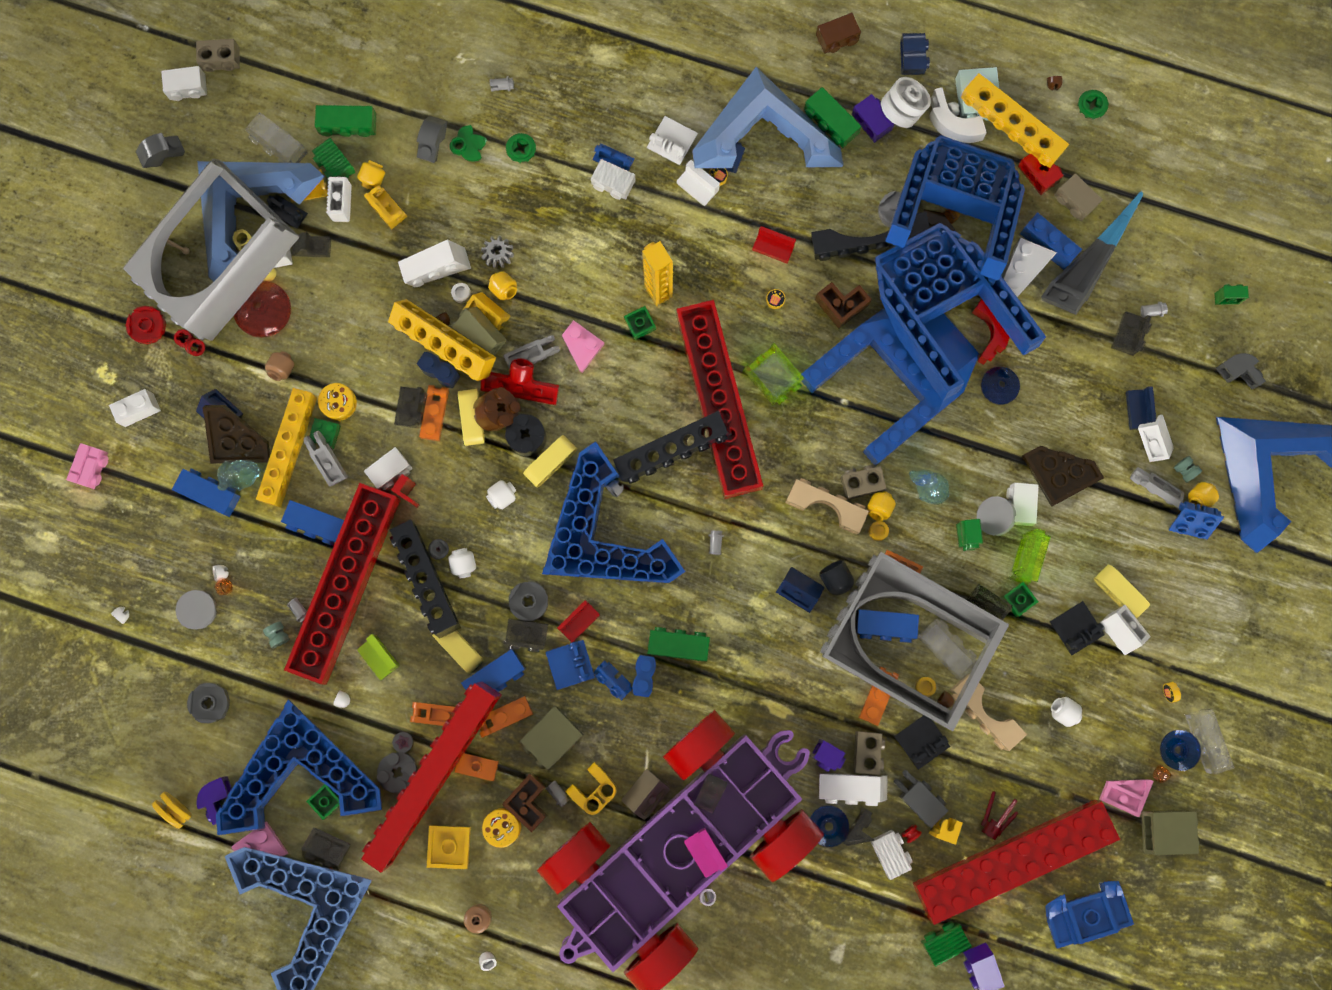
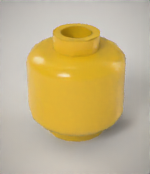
M371 160L363 162L357 175L358 180L362 182L361 186L370 190L378 185L381 186L385 176V171L382 169L383 166Z
M498 272L490 277L489 290L498 299L509 300L515 296L517 282L506 272Z
M1207 482L1198 483L1188 494L1189 503H1193L1195 506L1200 504L1201 507L1204 505L1211 508L1219 499L1217 488Z
M886 491L874 493L867 505L869 516L876 521L889 519L896 502L892 495Z

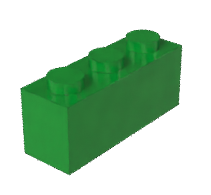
M823 87L805 102L804 110L806 115L811 119L813 118L818 123L819 128L831 136L832 141L836 145L844 148L860 133L862 126Z
M316 105L315 128L319 134L326 137L332 135L369 137L370 135H376V112L373 106Z
M655 627V630H650L648 655L707 662L710 637H706V633L694 632V635H688L686 630L675 629L674 633L666 632L667 628Z

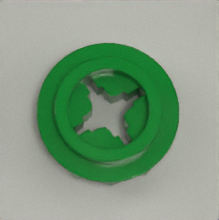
M1088 90L1080 96L1077 106L1080 109V113L1085 115V118L1089 117L1094 120L1099 117L1101 118L1107 112L1109 103L1107 97L1101 91ZM1096 100L1095 107L1090 110V104Z
M518 133L508 139L506 153L512 161L521 164V162H528L529 159L534 157L536 144L531 136ZM518 143H519L522 147H525V148H524V151H525L524 154L521 153V151H517V150H518Z

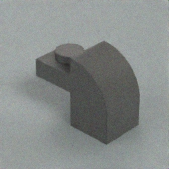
M429 116L423 121L417 137V142H419L417 158L432 163L437 161L439 145L445 139L448 121Z
M162 133L147 137L139 144L136 150L143 168L159 167L165 158L183 156L185 153L178 136L164 137Z
M1247 353L1236 354L1216 367L1227 383L1241 376L1251 390L1266 382L1261 371L1254 367L1259 360Z

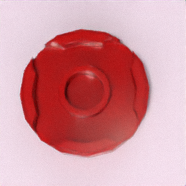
M141 306L134 309L131 315L129 314L125 326L128 335L136 342L146 345L152 344L161 339L165 333V317L157 309L151 306Z

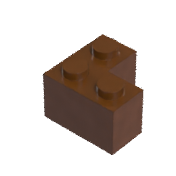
M833 282L819 291L815 297V301L838 329L867 308L872 300L860 285L844 296Z
M530 773L502 804L531 833L548 816L533 802L546 788V785L533 773Z

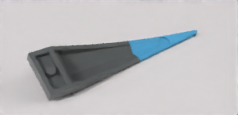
M1142 191L1073 263L1051 281L1041 296L1042 301L1075 315L1078 313L1085 301L1089 299L1143 197Z

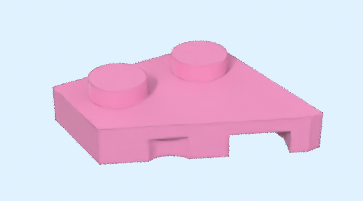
M574 320L562 334L579 371L583 373L604 346V342Z
M1149 779L1106 781L1099 800L1131 815L1140 817L1154 781Z
M267 821L265 822V829L253 830L232 846L234 851L247 847L278 856L288 854V851Z

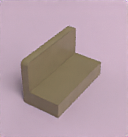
M646 769L622 798V802L633 813L646 820L670 791V788Z

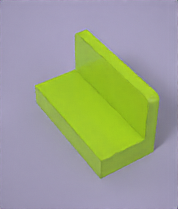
M371 634L366 638L367 642L360 646L357 651L379 680H383L400 665L378 636Z

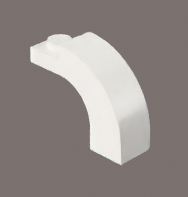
M943 88L935 89L930 98L932 111L929 117L936 130L945 137L963 143L983 141L987 134L983 118L981 116L967 119L957 117L948 108Z

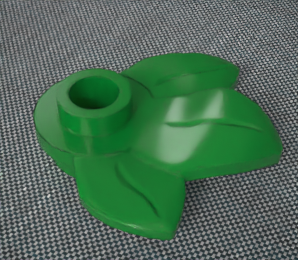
M471 125L464 126L458 131L457 137L451 140L450 150L457 156L462 155L467 161H479L482 159L479 151L486 145L487 139L481 135L473 134ZM457 145L463 146L461 149L456 148Z

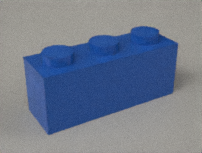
M1038 212L1020 233L1026 240L1057 252L1051 260L1063 270L1082 250Z
M192 468L190 471L182 469L172 488L173 491L225 516H231L241 497L235 494L236 489L227 485L222 488L218 486L219 481L209 476L206 480L200 477L202 473Z
M289 500L281 522L286 524V529L294 532L300 529L305 531V536L313 539L319 536L323 538L322 542L333 546L344 520Z
M860 609L856 611L855 630L861 639H872V636H878L882 641H892V638H900V642L912 643V640L918 639L919 615Z
M511 649L461 682V684L467 690L471 684L482 681L500 692L508 686L506 682L512 678L516 681L524 676L523 671L526 670V667L514 649Z

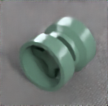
M1190 456L1185 457L1173 467L1183 475L1182 478L1186 483L1202 472L1199 466L1194 465L1193 459Z
M276 622L263 629L264 635L270 640L269 645L272 649L290 640L288 634L283 631L284 626L282 622Z

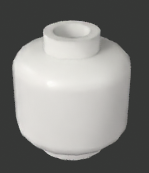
M500 480L488 488L486 498L495 509L497 507L504 509L515 501L514 493L516 489L511 482L506 483Z
M467 548L454 550L448 557L451 573L459 575V578L470 577L471 572L476 569L474 554L468 551Z
M1069 697L1058 698L1053 702L1051 711L1052 717L1066 727H1071L1081 721L1082 708L1078 703Z

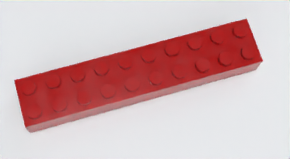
M710 300L677 308L676 317L702 416L704 418L717 411L724 413L732 435L728 436L727 441L720 444L715 442L710 445L723 497L728 499L762 490L763 482L715 302ZM706 429L707 436L710 437L712 435V429Z
M359 483L284 671L318 684L327 685L401 499L397 496Z
M484 682L471 684L464 693L466 698L459 702L453 710L455 715L443 725L442 730L444 732L439 737L437 736L430 745L433 749L420 760V769L417 772L414 771L407 781L410 783L406 789H402L396 798L398 802L394 807L391 806L385 815L387 819L383 824L380 823L373 834L376 836L363 848L362 852L364 855L361 860L380 873L393 864L502 696L501 693Z
M1092 800L913 882V885L929 921L936 925L1119 841L1120 838L1103 802Z

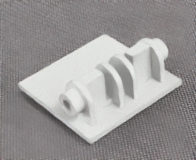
M664 116L655 134H651L649 138L651 141L647 148L680 165L698 133Z

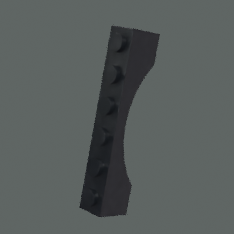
M927 212L916 214L908 239L929 229ZM832 229L811 232L815 260L819 259L820 261L829 260L834 256L843 258L856 252L858 254H865L873 249L882 251L895 245L885 242L888 231L871 237H851L840 234Z

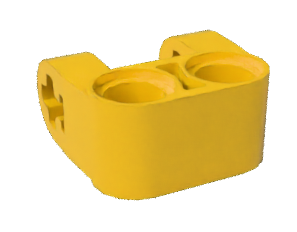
M594 762L587 770L600 785L588 797L574 784L566 790V793L573 801L590 815L599 813L617 793L615 783ZM604 785L612 786L613 794L610 796L604 795L602 787ZM594 799L599 803L597 810L589 809V800Z

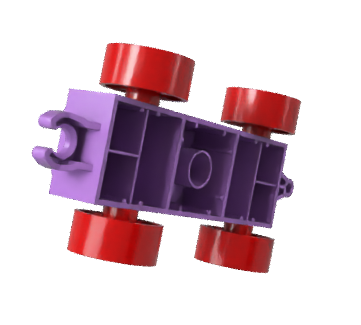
M713 710L662 756L682 780H685L697 769L701 768L703 771L601 864L598 865L596 861L611 845L596 827L589 822L536 870L557 895L574 881L577 883L560 900L557 906L574 926L571 935H568L563 940L559 952L560 958L564 963H573L579 957L596 952L608 968L614 972L636 952L637 956L625 969L624 975L637 990H661L677 976L692 960L699 948L678 923L671 925L660 935L657 932L727 869L718 870L706 878L686 847L684 840L704 827L728 867L758 839L762 838L763 841L754 849L750 858L771 882L778 880L788 873L815 848L824 833L803 809L798 810L786 820L782 819L802 800L786 780L792 774H796L804 768L810 754L808 749L801 748L792 761L786 762L780 759L778 749L781 744L792 740L794 736L792 731L784 730L772 735L767 745L761 751L743 734L723 752L721 748L735 735V732L717 711Z

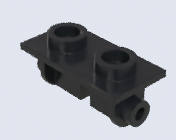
M277 194L275 196H268L266 200L270 209L283 221L296 229L299 228L308 215L307 212Z

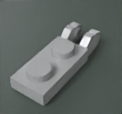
M551 335L541 340L537 339L504 354L503 356L509 369L511 362L517 358H524L535 364L546 359L548 356L558 353L560 351L559 346L551 347L545 351L542 346L552 343L555 340L554 336Z
M318 430L313 434L320 446L316 449L315 443L309 436L305 437L303 441L310 452L309 455L328 486L331 487L346 479L348 475L329 444H326L323 434Z

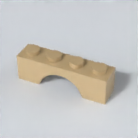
M802 478L795 480L785 502L802 511L812 504H826L837 513L839 527L856 535L860 533L869 512L865 510V506L856 502L851 504L847 502V498L838 494L836 496L831 495L826 488L820 486L818 488L813 487L811 482Z
M966 674L950 689L955 701L970 674ZM978 683L966 706L967 710L965 712L971 719H977L981 724L979 726L986 735L990 734L995 739L993 743L1000 750L1010 751L1027 734L1013 719L996 721L985 713L982 706V695L985 688Z

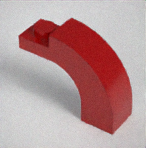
M981 298L972 314L982 319L990 331L989 343L977 360L984 365L987 361L991 362L997 352L1001 353L1006 348L1010 337Z

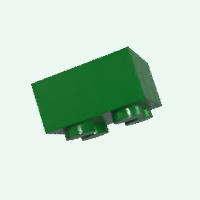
M1230 284L1224 285L1214 293L1215 305L1242 303L1249 298L1248 286H1243V284L1235 286Z
M646 306L624 316V320L634 340L656 330V326Z
M314 418L309 437L315 445H318L313 433L319 430L326 439V444L328 443L330 448L334 449L341 426L337 423Z
M1024 582L1019 583L1001 597L1016 617L1021 616L1039 602Z
M326 784L306 801L322 820L327 819L340 806L339 795Z

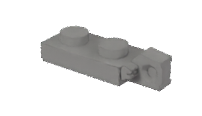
M1139 467L1131 474L1130 479L1137 485L1141 484L1150 493L1160 496L1166 503L1179 508L1181 502L1183 503L1184 492L1152 472L1149 474Z

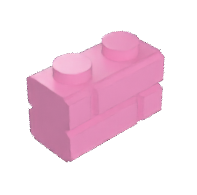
M80 443L66 480L95 489L101 482L102 476L100 474L102 468L108 464V452Z

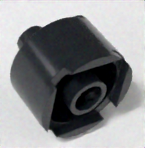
M519 414L513 418V424L506 427L505 437L507 443L516 454L523 457L532 456L540 453L545 447L546 431L538 418L528 414ZM529 432L530 437H529V438L525 437V438L523 439V436H522V435H523L524 433L527 434V433Z

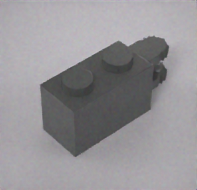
M904 770L902 772L903 776L912 784L906 788L896 778L893 782L903 792L899 797L928 827L932 828L948 812L945 807L947 803L939 795L935 797L930 792L932 788L924 780L920 782L907 770Z

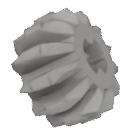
M491 236V242L485 241L486 247L481 248L482 253H484L482 259L486 260L487 266L493 264V268L497 269L498 265H500L504 269V263L510 264L509 258L514 257L513 252H511L513 246L508 245V239L502 241V237L498 236L497 240H495ZM499 250L500 254L496 255L495 251Z

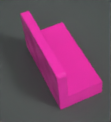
M705 827L684 840L686 847L706 878L718 870L722 871L728 867Z

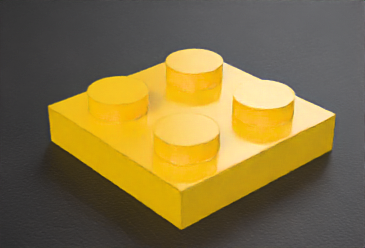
M430 825L426 868L468 869L471 827Z

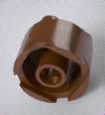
M499 387L476 399L473 409L475 408L474 418L482 429L486 431H499L514 423L513 418L518 416L521 407L509 391Z

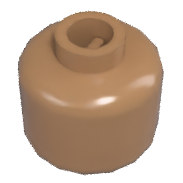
M284 351L272 353L265 364L267 375L275 381L287 379L294 368L291 355Z
M482 904L473 905L464 915V925L472 933L484 932L492 921L491 911Z

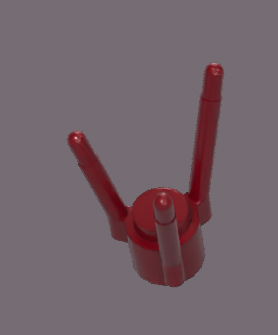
M995 791L991 794L984 819L980 824L983 826L981 832L994 840L998 836L1000 837L1002 832L1018 815L1017 811L1014 812L1002 825L1018 802L1017 799H1014L998 822L993 819L988 821L996 795Z

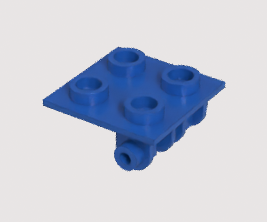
M1187 501L1181 502L1179 510L1182 511L1170 526L1169 531L1200 539H1208L1224 516L1221 515V511H1218L1217 508H1210L1204 505L1201 507L1200 504L1195 506V504Z
M584 640L546 651L557 690L595 678Z

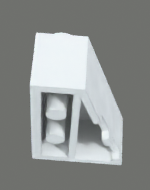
M1020 238L1013 249L1002 277L1018 297L1057 252Z
M448 239L398 262L404 283L413 287H420L424 283L471 269L465 247Z
M820 774L819 799H825V803L837 804V800H845V804L858 805V801L866 802L865 805L878 806V802L887 800V775Z

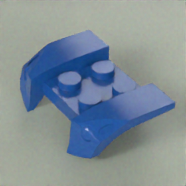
M1119 881L1099 883L1101 891L1067 902L1065 894L1060 895L1045 906L1048 926L1057 949L1071 944H1083L1118 933L1120 929L1134 925Z

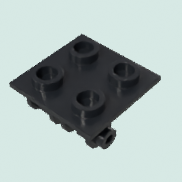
M1084 601L1049 621L1071 656L1105 635L1103 632L1104 626L1096 622Z
M925 715L894 736L918 770L951 747L948 744V739L941 734L933 721Z

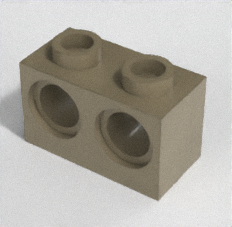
M234 39L196 41V62L206 72L240 68V47Z
M875 464L865 466L863 467L864 470L857 472L856 469L844 471L845 474L840 479L845 498L850 500L885 491L887 488L881 466L875 467ZM868 475H874L877 478V483H870ZM855 479L858 482V487H850L848 481Z
M855 731L854 773L880 775V770L883 771L884 758H881V750L885 749V738H882L881 733ZM869 737L875 740V745L871 749H868L865 745V741ZM867 758H872L874 761V765L870 769H866L864 766V761Z

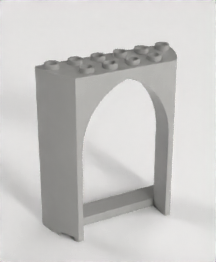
M212 159L127 261L123 269L132 277L131 281L134 284L141 286L145 290L144 294L158 303L159 309L171 316L170 319L175 324L193 333L200 340L207 339L213 341L299 239V236L221 160ZM218 175H220L266 221L209 287L190 296L173 297L165 290L162 281L161 260L164 247L176 226Z
M882 552L877 556L873 555L868 563L870 567L859 576L855 584L858 586L857 589H854L849 594L846 603H848L847 607H844L839 612L836 618L839 621L838 624H835L827 634L829 640L823 644L820 650L822 657L945 728L954 731L1009 624ZM883 598L906 600L924 608L985 643L951 710L886 674L870 661L860 646L855 630V613L860 606Z

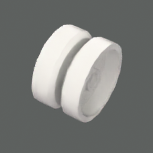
M909 77L899 78L881 100L882 111L892 123L904 128L912 127L931 104L930 95L926 88L918 81Z

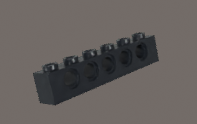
M717 411L613 459L621 481L632 484L639 481V477L645 474L646 476L655 474L658 468H667L674 465V461L680 458L681 460L690 458L693 452L698 450L702 452L709 449L710 445L715 442L720 444L727 441L728 436L732 435L724 413ZM711 428L712 435L706 438L705 431ZM690 436H693L694 443L688 446L687 440ZM675 444L677 447L676 452L671 454L670 447ZM655 452H658L659 458L656 462H653L652 456ZM640 460L641 467L636 470L635 463Z
M410 519L389 529L392 535L389 537L393 547H397L399 551L397 557L400 563L404 564L407 569L404 571L405 576L414 585L412 592L416 599H420L422 604L419 606L423 616H427L430 622L427 624L432 635L435 634L438 638H442L460 629L459 621L416 524ZM412 541L411 547L405 549V544ZM420 558L419 563L416 566H412L413 560ZM427 575L426 582L420 583V578ZM435 593L434 599L427 601L428 595ZM442 610V616L435 619V613Z

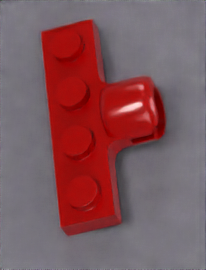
M517 358L511 362L508 375L491 372L488 378L482 379L480 391L489 392L503 387L515 398L556 405L558 402L559 385L534 380V365L532 362L524 358Z

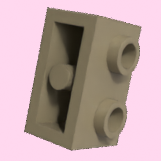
M1076 173L1054 194L1057 201L1061 205H1065L1070 210L1071 215L1080 221L1087 217L1103 200Z

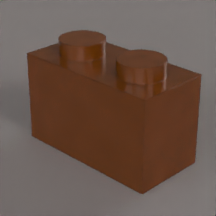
M853 13L818 25L816 31L817 39L824 54L834 53L840 50L841 47L856 44L861 34Z

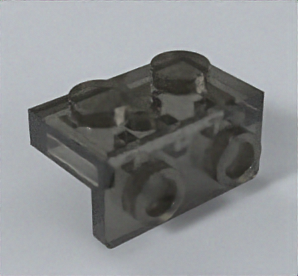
M980 584L966 598L967 601L1000 620L1006 617L1013 606Z
M509 618L504 644L508 645L510 649L526 647L530 652H540L546 646L549 624Z

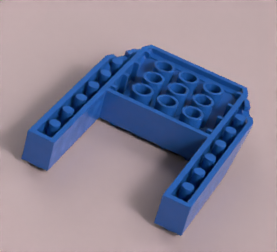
M940 135L935 141L928 143L924 149H919L915 152L885 242L902 248L905 247L921 199L946 209L992 223L980 275L999 281L1008 262L1025 192L1024 185L1019 182V173L1015 169L1013 159Z
M939 223L908 239L904 248L895 246L876 256L875 264L880 299L899 340L941 400L944 401L958 393L965 382L923 324L979 294L1023 356L1040 347L1046 336L1002 276L998 281L980 275L985 255L980 246L973 241L969 242L963 239L961 234L951 231L947 226Z
M885 308L862 323L800 376L802 383L813 393L867 347L871 346L920 401L919 404L864 449L863 453L875 466L964 393L980 353L944 313L923 324L965 382L958 393L944 401L941 400L899 340Z

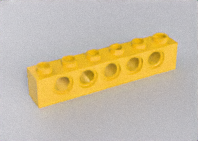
M980 73L964 89L961 98L966 105L976 109L981 117L987 118L993 123L995 128L1005 132L1010 140L1020 144L1027 153L1034 155L1042 165L1051 168L1069 146V143ZM980 96L985 97L987 100H982ZM995 108H999L1002 112H997ZM1010 120L1016 121L1017 124H1012ZM1025 132L1031 133L1032 136H1027ZM1040 143L1045 144L1047 148L1041 147Z
M661 241L648 244L642 251L645 289L656 306L673 297V261Z
M404 299L394 302L388 323L393 325L396 330L404 332L410 339L422 344L425 349L439 355L440 359L448 361L457 370L468 374L471 379L480 381L489 377L496 359L494 355L409 300Z
M296 388L292 389L256 500L279 508L282 507L317 401V397L314 394Z

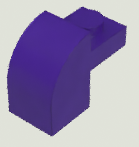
M228 776L220 777L207 783L201 788L197 796V809H207L206 817L209 822H212V825L217 824L216 813L221 807L220 801L228 798V794L232 789Z

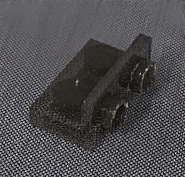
M1125 311L1111 348L1132 356L1139 351L1141 352L1146 343L1144 340L1145 334L1149 333L1152 323H1150L1151 316L1147 315L1144 318Z
M400 386L394 422L396 426L419 429V423L422 424L424 414L421 412L422 405L426 404L427 394L422 387L409 388Z
M313 827L301 850L303 858L308 862L314 863L316 861L322 864V867L339 871L341 868L340 864L347 854L350 844Z

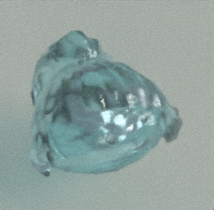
M237 460L232 463L224 462L217 471V478L219 480L217 488L225 491L230 486L241 491L243 488L254 484L261 470L252 461Z
M912 470L909 472L911 480L917 485L919 499L934 505L942 504L948 499L949 483L944 476L930 470H920L919 472Z

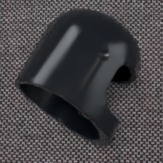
M844 560L835 561L819 572L821 580L832 595L839 596L845 594L854 585V578Z

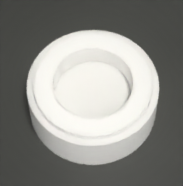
M457 283L453 286L451 294L456 302L465 303L471 298V290L467 284Z

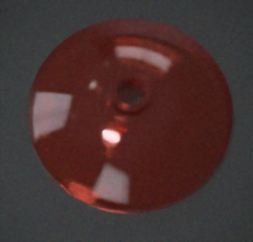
M262 281L234 314V319L240 329L248 335L259 338L270 337L280 332L286 326L291 315V302L286 292L280 286L272 282ZM257 303H261L259 308L255 307Z

